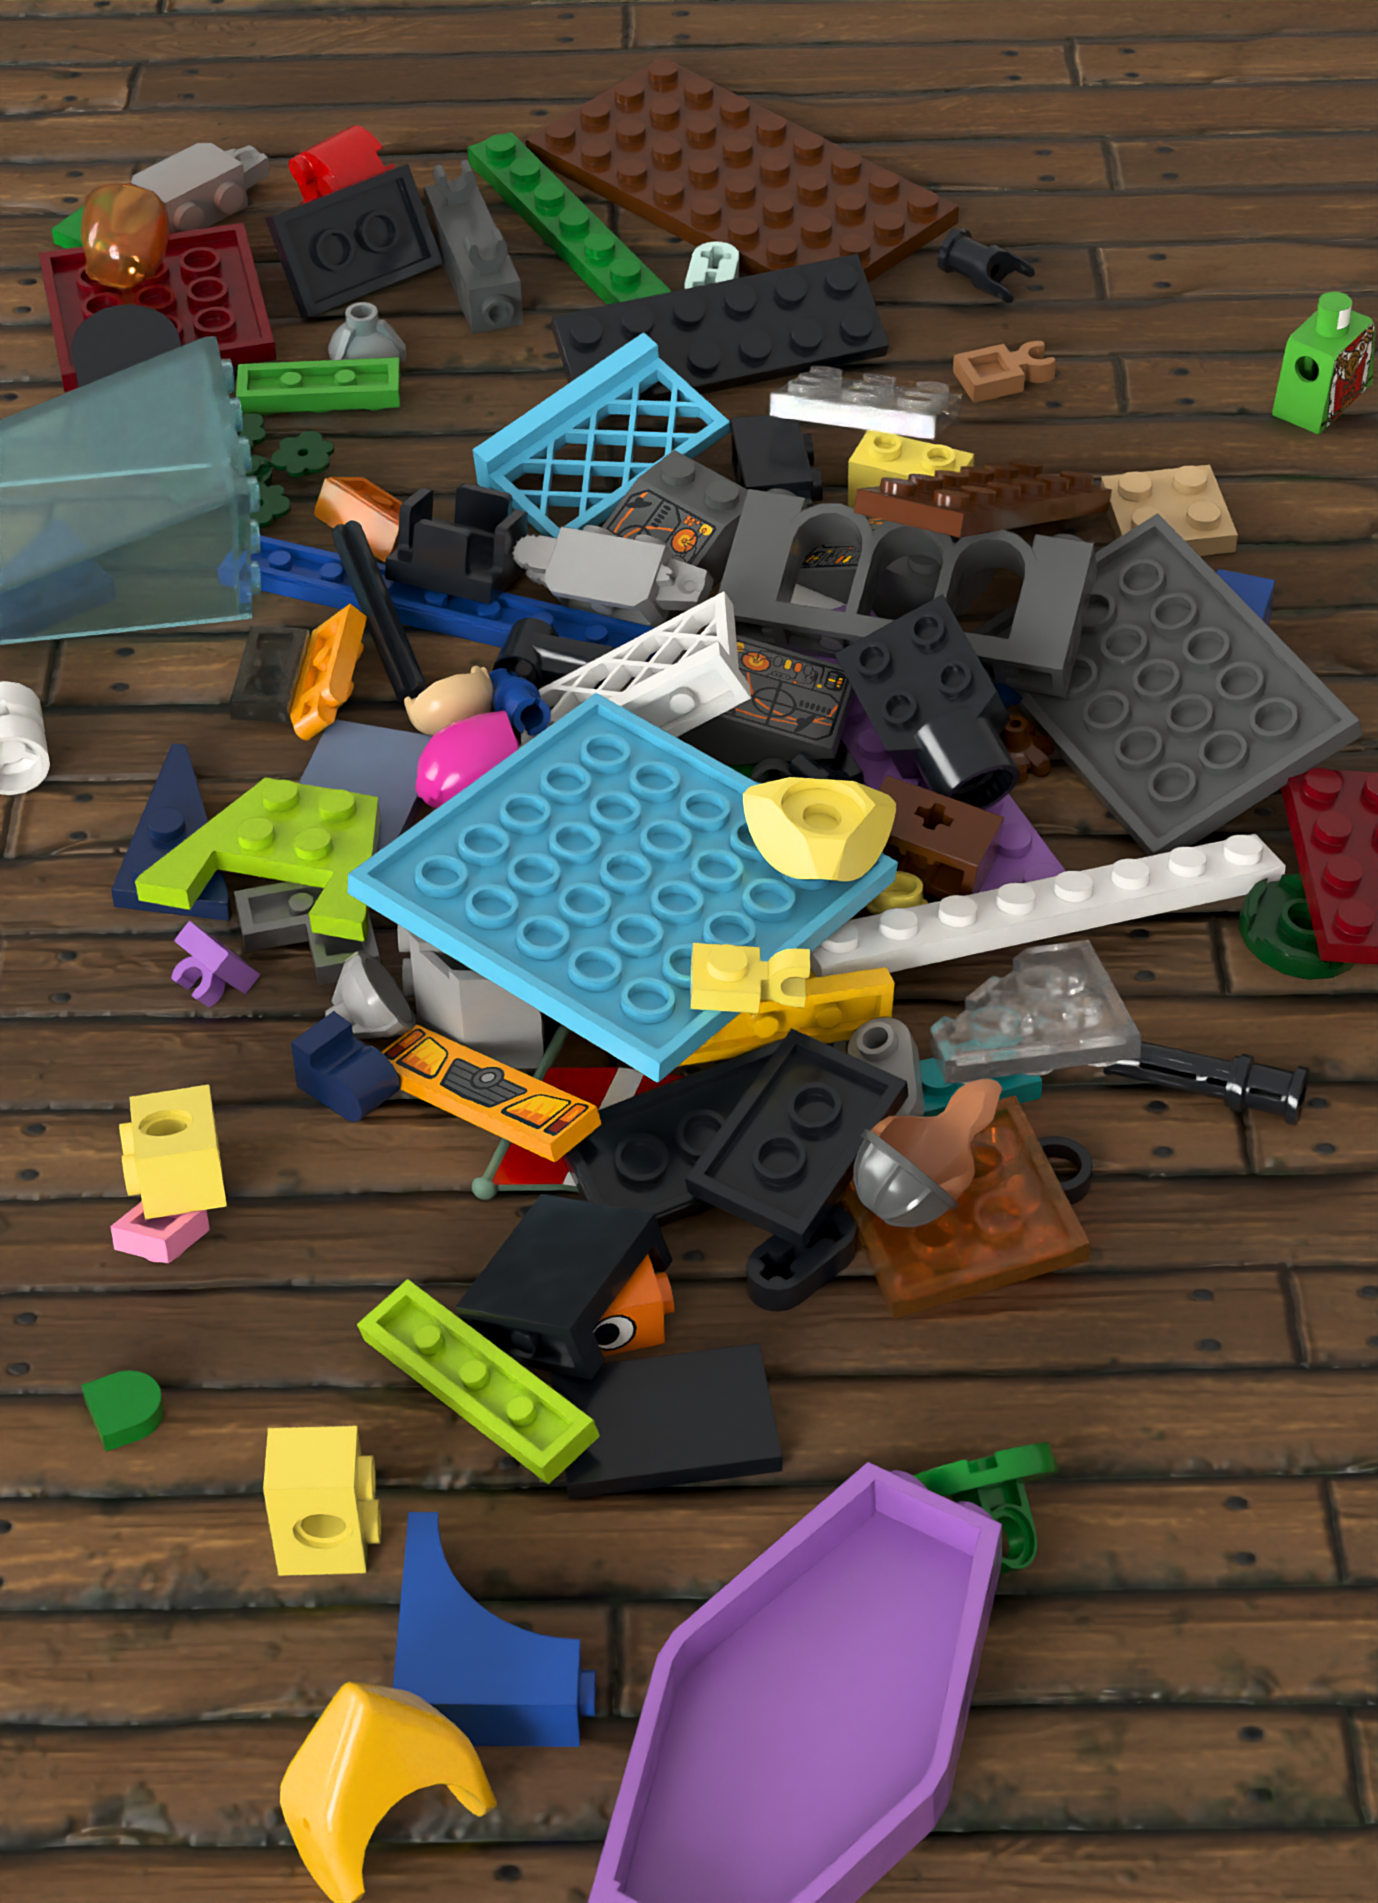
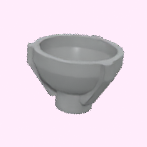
M358 302L346 309V322L334 331L329 342V360L399 357V361L405 362L407 357L405 343L389 323L384 319L378 318V311L375 305L368 302Z
M358 950L345 960L331 1001L334 1005L325 1011L326 1016L335 1011L352 1024L353 1036L358 1040L402 1036L416 1025V1019L408 1002V997H404L403 990H401L390 973L374 957L367 953L361 954Z

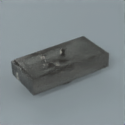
M251 626L229 702L231 719L290 723V712L310 642L308 629Z

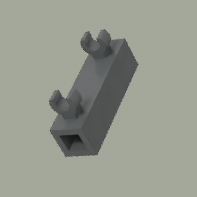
M461 161L462 173L454 180H447L441 164L435 165L433 178L436 184L424 186L426 216L441 255L443 267L472 334L523 324L521 281L507 252V244L499 228H496L479 191L476 177L469 161Z

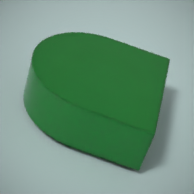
M133 1370L120 1371L81 1385L85 1403L106 1452L149 1436L162 1422L164 1404L158 1383L146 1373Z

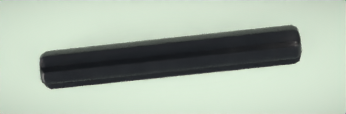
M350 520L345 525L337 524L332 531L334 544L361 611L367 616V626L397 700L404 704L406 697L409 696L411 699H414L427 689L426 681L361 524L355 520Z

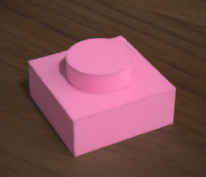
M142 1202L110 1226L114 1250L145 1257L152 1262L168 1264L181 1256L187 1248L210 1230L207 1210L145 1220Z

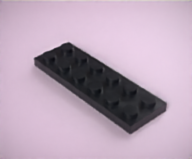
M858 254L553 316L551 329L568 383L644 332L658 345L659 358L700 395L886 356L889 347ZM658 381L640 394V400L671 401V391Z

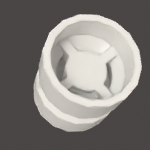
M2 681L0 682V794L14 795L25 793L37 787L46 778L50 768L40 699L32 689L20 683Z

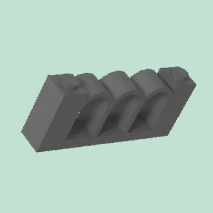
M748 489L718 592L720 594L724 591L733 603L736 635L794 652L837 659L835 656L836 652L894 621L872 617L870 613L879 580L885 568L896 559L907 555H924L935 559L942 568L934 598L943 594L953 614L959 593L967 579L974 573L986 568H1004L1015 572L1024 580L1009 639L969 632L964 633L993 685L1000 682L1013 689L1066 697L1097 574L1094 543L1084 542L1082 539L1070 534H1057L1053 537L1035 534L1031 549V546L1019 535L1000 529V531L962 537L953 544L950 535L891 521L884 522L876 530L872 531L869 521L863 515L854 513V508L840 503H821L807 508L805 498L797 497L794 493L787 490L770 489L765 492ZM829 542H844L855 546L861 552L845 612L791 603L800 567L805 557L816 547Z

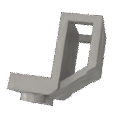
M398 925L399 952L411 953V958L403 959L404 997H415L418 1023L430 1031L436 1032L512 1068H538L545 1054L546 1015Z

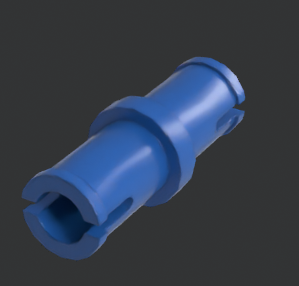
M506 668L493 670L489 676L494 688L492 700L494 711L505 710L510 724L514 725L521 733L525 729L528 735L533 736L544 731L550 723L551 712L546 702L541 699L535 685L523 677H518L512 670H510V673L507 672Z

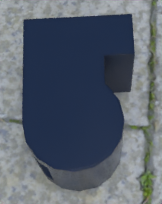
M335 1011L291 1042L297 1087L351 1122L360 1121L400 1090L398 1074L387 1057L378 1049L365 1045L353 1036L352 1024Z

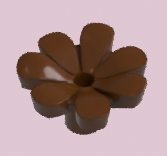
M1018 715L1009 716L1010 721L999 736L1019 770L1020 777L1017 783L1027 781L1028 769L1036 776H1046L1051 771L1050 759L1047 756L1054 753L1052 742L1046 736H1036L1033 722L1027 721L1024 717Z

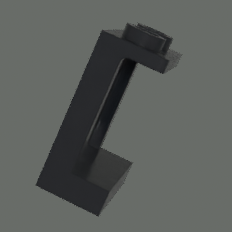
M541 1194L455 1308L461 1320L522 1366L591 1380L605 1361L593 1333L595 1325L647 1254H649L654 1271L665 1272L673 1260L654 1213L592 1203L580 1199L574 1200Z

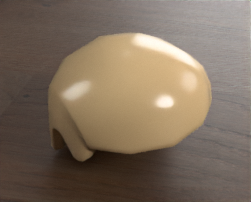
M474 666L471 668L470 674H456L434 682L420 693L418 697L411 699L409 696L406 697L404 704L408 717L414 727L425 735L433 736L436 732L455 721L477 714L492 712L494 688L487 669Z

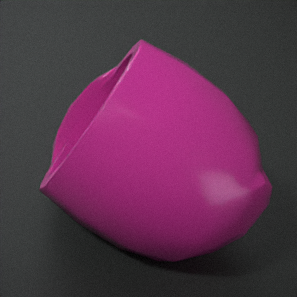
M505 710L477 714L455 721L432 736L418 758L415 790L419 798H422L427 805L437 809L518 750L520 743L514 735Z

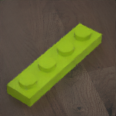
M408 1279L357 1324L364 1341L548 1485L600 1437L592 1418Z

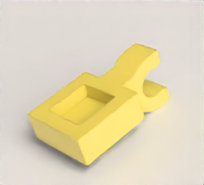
M693 943L691 956V1009L758 1013L760 999L775 1000L787 1006L805 1007L806 983L803 978H809L810 949H785L772 956L768 962L760 961V947Z

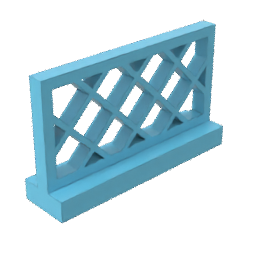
M643 332L474 448L473 456L477 483L480 487L511 494L513 498L512 507L515 510L528 512L527 521L542 536L558 538L560 528L548 518L549 506L580 507L579 516L564 527L583 530L584 526L587 525L598 526L609 518L637 478L674 450L693 459L731 432L730 421L659 358L658 345ZM658 381L671 391V401L640 400V394ZM611 414L630 415L628 431L597 430L598 423ZM638 415L669 416L667 432L636 431ZM677 417H698L708 425L698 433H675ZM567 444H587L585 461L555 459V453ZM595 445L626 446L625 462L594 461ZM634 446L666 447L665 456L655 463H633ZM525 473L544 474L542 491L518 490L512 482ZM553 474L582 475V492L551 491ZM592 476L623 477L622 486L612 493H590Z

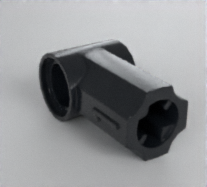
M523 618L517 620L511 627L496 658L493 670L506 668L508 673L512 670L518 677L531 681L539 690L542 688V685L547 686L616 648L559 637L555 629L545 621L536 618ZM604 680L600 681L594 689H598Z

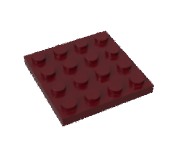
M244 222L39 253L64 392L79 390L71 349L72 340L78 327L94 313L117 305L145 306L165 315L178 331L187 374H200L211 369L277 359L275 342Z
M1311 768L1303 774L1289 777L1287 784L1281 788L1320 960L1378 965V772Z

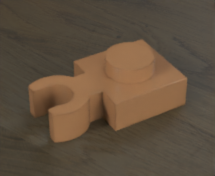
M1043 341L1027 342L1018 351L1009 352L1004 344H999L954 355L953 373L972 402L977 403L1024 392V381L1044 383L1054 379L1056 360L1054 357L1044 359L1045 344Z

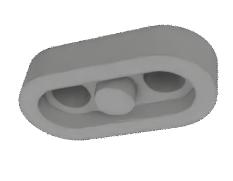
M890 1017L876 1018L864 1023L852 1035L848 1044V1054L906 1080L909 1096L895 1116L923 1117L924 1098L918 1047L908 1028L901 1021Z

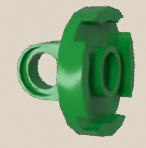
M1049 1442L996 1451L993 1456L969 1462L967 1459L913 1475L928 1490L956 1503L959 1501L973 1503L988 1512L994 1521L1002 1524V1528L1008 1538L1009 1551L1006 1558L1002 1556L999 1576L1029 1566L1036 1556L1037 1535L1024 1484L1059 1472L1056 1457H1053Z

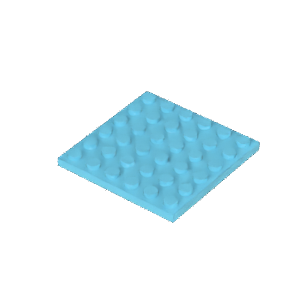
M595 693L348 873V894L658 1083L741 1013L691 1009V956L693 943L760 947V961L768 962L772 956L785 949H810L811 953L895 881L898 862L881 853L876 863L867 873L856 880L845 882L826 879H798L779 872L766 861L758 850L750 834L745 817L743 793L750 786L758 785L757 782L600 694Z

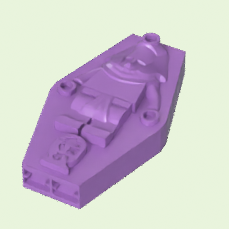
M867 1462L675 1629L657 1656L588 1903H855L935 1828L949 1803L1002 1565V1524L994 1521L988 1512L967 1501L956 1503L928 1490L921 1481L909 1473L899 1470L889 1472Z

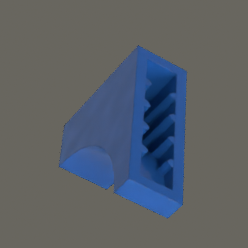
M408 1512L393 1688L406 1690L423 1698L451 1720L469 1738L473 1746L580 1747L581 1717L596 1715L597 1697L596 1670H582L580 1639L558 1638L524 1630L505 1622L487 1611L462 1588L445 1559L438 1512Z

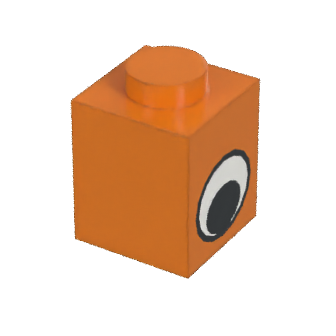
M649 1254L646 1255L593 1328V1333L604 1357L665 1344L664 1315L674 1313V1300L666 1272L654 1273Z

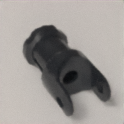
M962 227L953 229L946 236L937 257V264L940 270L946 273L957 272L971 279L975 288L1006 303L1013 302L1014 297L1006 287L999 283L1009 273L1017 271L1027 277L1035 275L1034 268L1026 260L998 245L988 247L972 239L970 231Z

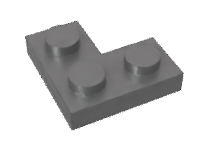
M283 882L234 891L246 952L309 941L319 985L338 982L345 960L358 950L361 954L367 953L380 963L369 912V933L365 942L312 933L309 912L324 888Z

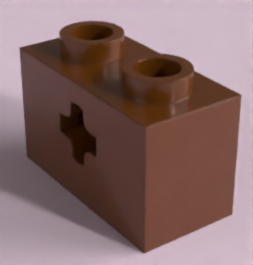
M886 775L878 791L889 795L896 802V813L891 833L882 853L898 862L897 871L917 876L923 883V893L942 900L948 896H965L979 893L996 860L1004 817Z

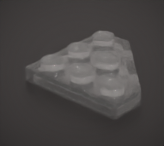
M1089 940L1024 949L1013 959V971L1004 978L992 976L965 998V1011L955 1019L944 1016L930 1027L931 1052L945 1084L956 1082L966 1084L976 1080L1016 1074L1039 1076L1048 1074L1054 1069L1083 1065L1106 1067L1120 1060L1141 1058V1034Z

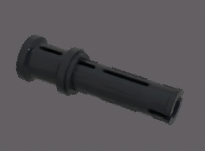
M1115 1033L1111 1035L1108 1042L1103 1069L1104 1074L1110 1076L1113 1074L1168 1088L1224 1099L1225 1106L1230 1107V1111L1242 1113L1245 1108L1282 1115L1285 1118V1122L1292 1125H1297L1300 1120L1310 1075L1308 1067L1298 1066L1294 1071L1256 1063L1254 1056L1249 1054L1236 1055L1233 1061L1179 1048L1121 1037L1120 1034Z

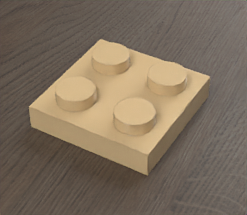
M1187 465L1173 469L1146 472L1132 471L1125 474L1101 476L1100 487L1112 489L1109 509L1106 513L1116 539L1158 513L1199 556L1236 552L1238 534L1210 465Z

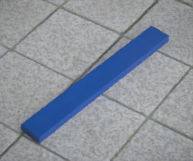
M240 531L216 565L219 581L341 610L348 604H352L361 611L338 553ZM377 563L402 624L502 648L511 627L517 620L523 618H536L545 621L555 629L559 637L612 646L613 648H618L655 628L505 592L491 604H486L385 579V564ZM656 652L651 654L645 662H649Z

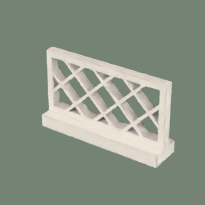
M723 591L539 689L541 699L546 702L549 708L553 707L550 711L551 718L547 728L595 693L600 694L674 737H678L751 699L750 684L739 670L734 607L729 597ZM708 625L701 635L697 634L702 627ZM683 650H687V652L682 656V658L677 663L672 665V663L678 657V655ZM656 652L649 662H645L651 654ZM631 677H635L627 689L620 692ZM604 680L598 689H594L600 681ZM524 729V732L521 733V745L518 746V749L537 735H528Z

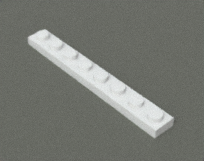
M1256 834L1234 835L1223 841L1195 847H1178L1171 852L1139 859H1122L1114 864L1082 871H1065L1054 877L1022 884L1009 883L998 889L975 894L948 896L941 901L905 909L892 908L881 914L847 921L810 953V971H813L816 977L887 967L890 973L1248 894L1257 882L1268 878L1266 884L1280 881L1282 874H1285L1286 865Z

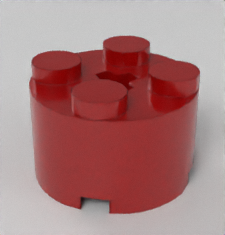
M353 125L289 159L288 162L290 172L298 183L304 199L299 204L395 166L393 163L386 167L383 165L376 153L383 149L382 145L368 130L358 125Z

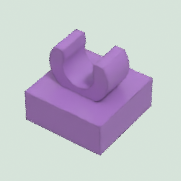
M190 920L174 940L192 957L185 958L178 963L171 979L187 990H190L196 980L203 976L200 985L194 990L192 996L207 1007L213 1006L220 1000L224 993L225 982L246 994L261 975L221 941Z

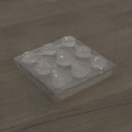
M811 366L810 373H800L797 378L788 380L787 384L771 393L768 415L934 439L960 417L963 395L949 393V385L940 382L917 381L916 388L895 386L896 378L889 375L867 373L863 374V380L842 378L843 370Z

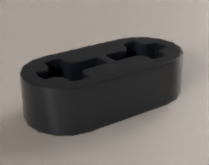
M834 1205L805 1249L776 1235H772L759 1245L748 1257L746 1265L747 1291L755 1305L769 1311L790 1310L800 1305L848 1267L854 1260L857 1242V1227L851 1214ZM818 1236L821 1240L814 1244V1237ZM836 1236L838 1241L834 1242L830 1238ZM790 1270V1279L785 1280L781 1277ZM768 1273L774 1276L770 1280L765 1279V1275Z

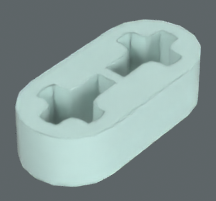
M708 242L697 247L692 254L685 280V289L739 278L738 250L724 242Z

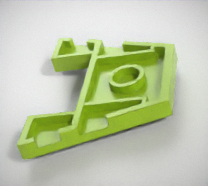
M265 777L140 874L135 881L138 899L143 902L191 910L217 870L319 887L324 889L309 912L312 933L365 942L369 933V906L348 894V873L377 853L381 819L379 799L377 796L349 792L343 789H330L295 783L290 780Z

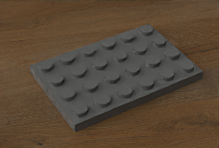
M1158 513L1095 553L1097 574L1066 697L1014 689L1023 697L1016 706L1030 722L1034 723L1036 729L1052 742L1057 753L1148 856L1171 852L1178 847L1192 846L1285 786L1289 777L1307 772L1363 735L1360 720ZM1018 602L970 633L1009 639Z

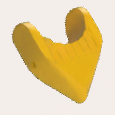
M357 1682L345 1683L333 1697L289 1764L280 1790V1804L284 1818L299 1854L314 1880L334 1903H355L363 1897L365 1890L362 1867L366 1846L376 1825L388 1810L404 1796L420 1788L436 1784H446L462 1805L479 1817L498 1806L469 1738L451 1720L423 1698L409 1691Z

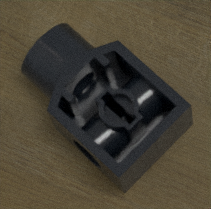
M943 594L835 653L837 660L902 779L923 778L930 791L983 810L1002 800L1016 786L1020 777L1019 770L999 736L1009 723L1010 718L997 690Z

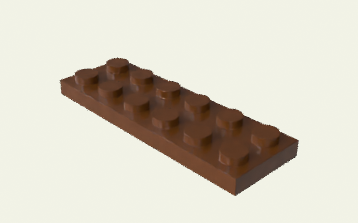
M1012 459L1009 465L986 463L985 469L962 466L960 467V472L935 470L934 476L909 474L908 480L890 477L881 478L880 486L857 489L854 513L962 538L1000 531V529L1006 530L1107 512L1112 489L1092 485L1094 476L1086 473L1060 471V476L1042 474L1043 465L1040 463Z

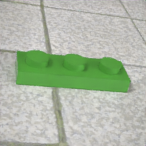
M399 357L238 364L236 385L238 414L257 413L260 415H272L283 412L311 411L314 413H324L330 410L366 409L376 411L383 408H399L401 390Z

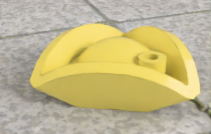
M788 777L750 786L743 793L747 825L758 850L776 870L798 879H826L845 882L862 877L873 867L883 852L891 833L896 813V802L889 795L855 781Z

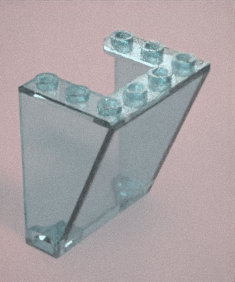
M216 336L203 337L0 420V645L252 619L251 595L261 594L258 561L251 560V554L261 553L259 526L257 519H250V512L260 511L259 487L256 476L246 477L245 472L251 471L249 440L247 436H237V432L243 431L241 403L239 397L229 398L228 393H234L232 362L230 358L221 359Z

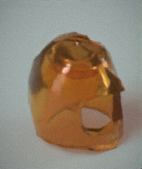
M107 183L96 187L87 195L81 224V240L86 257L85 272L91 280H98L102 285L119 289H131L154 276L165 258L169 240L167 206L154 191L134 184Z

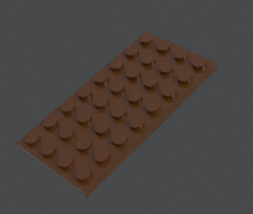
M663 57L525 139L526 147L549 169L696 247L708 242H724L734 246L739 252V270L750 276L858 254L867 282L869 283L958 223V205Z

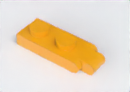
M348 604L312 631L290 712L294 730L302 740H310L334 723L338 708L346 702L353 691L354 682L351 680L356 661L364 649V644L361 640L367 616L352 604Z

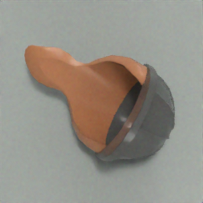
M982 1079L966 1083L954 1093L944 1112L937 1116H888L877 1123L871 1130L865 1129L860 1135L864 1141L858 1150L854 1163V1184L861 1203L885 1223L899 1227H915L928 1224L939 1218L947 1210L951 1209L954 1211L959 1205L956 1200L969 1188L974 1177L975 1167L970 1143L974 1136L985 1129L994 1119L998 1100L1003 1091L999 1082L992 1079Z

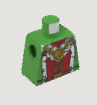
M1341 292L1322 294L1319 297L1317 311L1290 335L1286 344L1272 415L1318 435L1373 383L1375 323L1370 317L1351 310L1352 300L1348 295Z

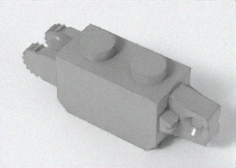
M197 143L133 175L131 181L132 194L123 198L120 202L117 201L111 207L112 219L115 221V224L126 226L124 229L121 228V231H117V234H115L116 241L207 228L248 207L246 190L270 174L268 157L264 153H259L256 148L250 145L238 150L223 151L212 143Z
M593 525L584 526L583 530L561 527L558 538L541 535L536 537L534 534L532 536L527 534L526 537H521L519 541H516V546H513V559L521 568L527 571L526 575L529 579L539 586L543 584L545 587H548L563 606L655 628L666 622L670 610L688 611L708 600L714 579L707 570L676 560L664 541L649 535L640 534L634 540L617 537L612 532Z

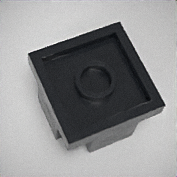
M463 483L456 489L454 522L432 518L434 491L421 487L400 506L398 546L395 551L386 557L385 579L491 604L526 571L513 559L514 555L512 552H514L513 546L517 544L516 541L527 535L528 512L517 509L512 512L513 498L509 493Z

